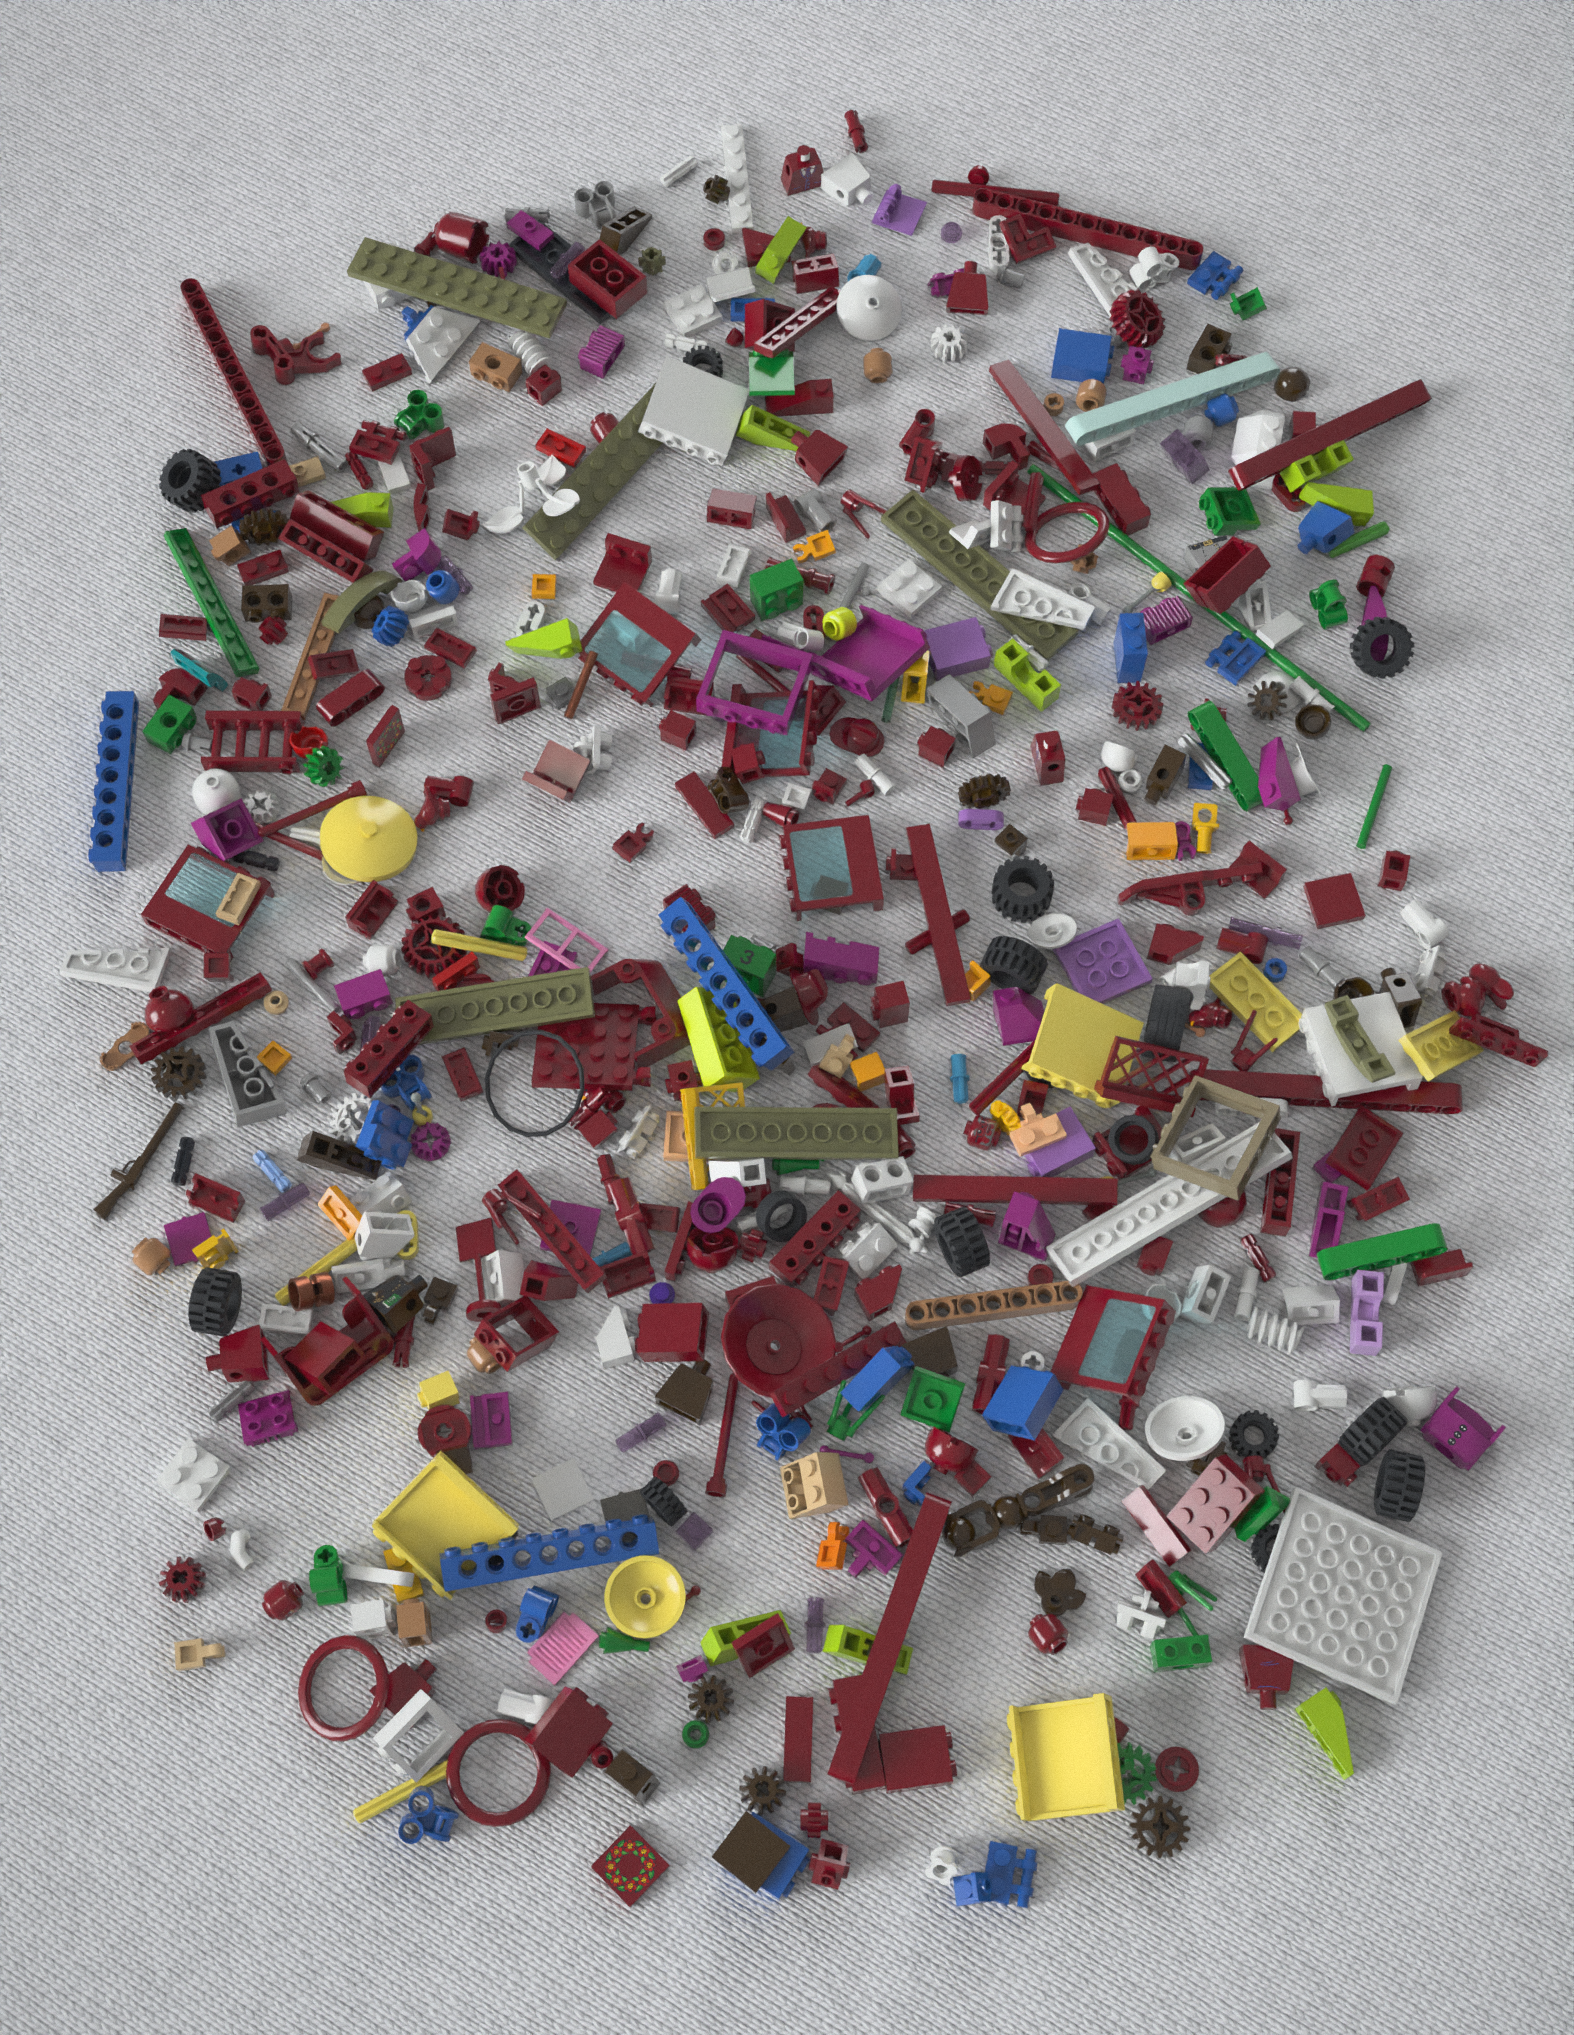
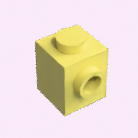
M449 1370L419 1382L420 1392L417 1393V1397L422 1408L427 1407L430 1410L439 1405L454 1406L460 1403L459 1393Z

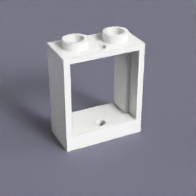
M420 1689L373 1739L380 1745L376 1751L387 1762L392 1758L397 1763L393 1768L404 1779L409 1775L417 1783L464 1732ZM427 1711L443 1730L408 1765L392 1747Z

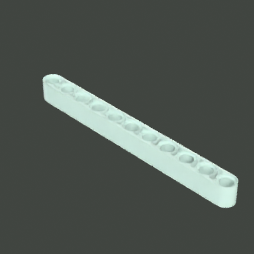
M1263 352L1078 414L1067 421L1065 428L1078 446H1082L1206 404L1210 399L1221 394L1232 395L1270 382L1279 375L1280 368L1268 352Z

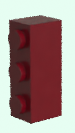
M1115 463L1094 472L1093 475L1100 483L1099 488L1094 490L1118 529L1129 536L1147 528L1151 516L1150 508L1140 499L1137 488L1132 487L1125 470H1121L1119 465Z

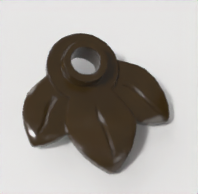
M1061 1569L1053 1577L1040 1570L1035 1577L1034 1590L1042 1598L1041 1607L1046 1614H1054L1056 1617L1061 1616L1066 1610L1080 1608L1086 1598V1593L1075 1589L1076 1577L1071 1569ZM1050 1600H1056L1059 1604L1054 1605Z

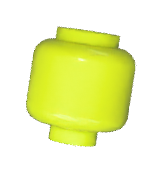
M839 607L828 612L822 621L824 633L836 641L852 635L857 627L855 615L846 607Z

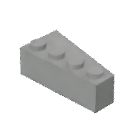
M231 1021L209 1027L210 1040L237 1127L287 1114L286 1102L276 1090L270 1077L263 1070L257 1057L252 1053L250 1046L235 1023Z

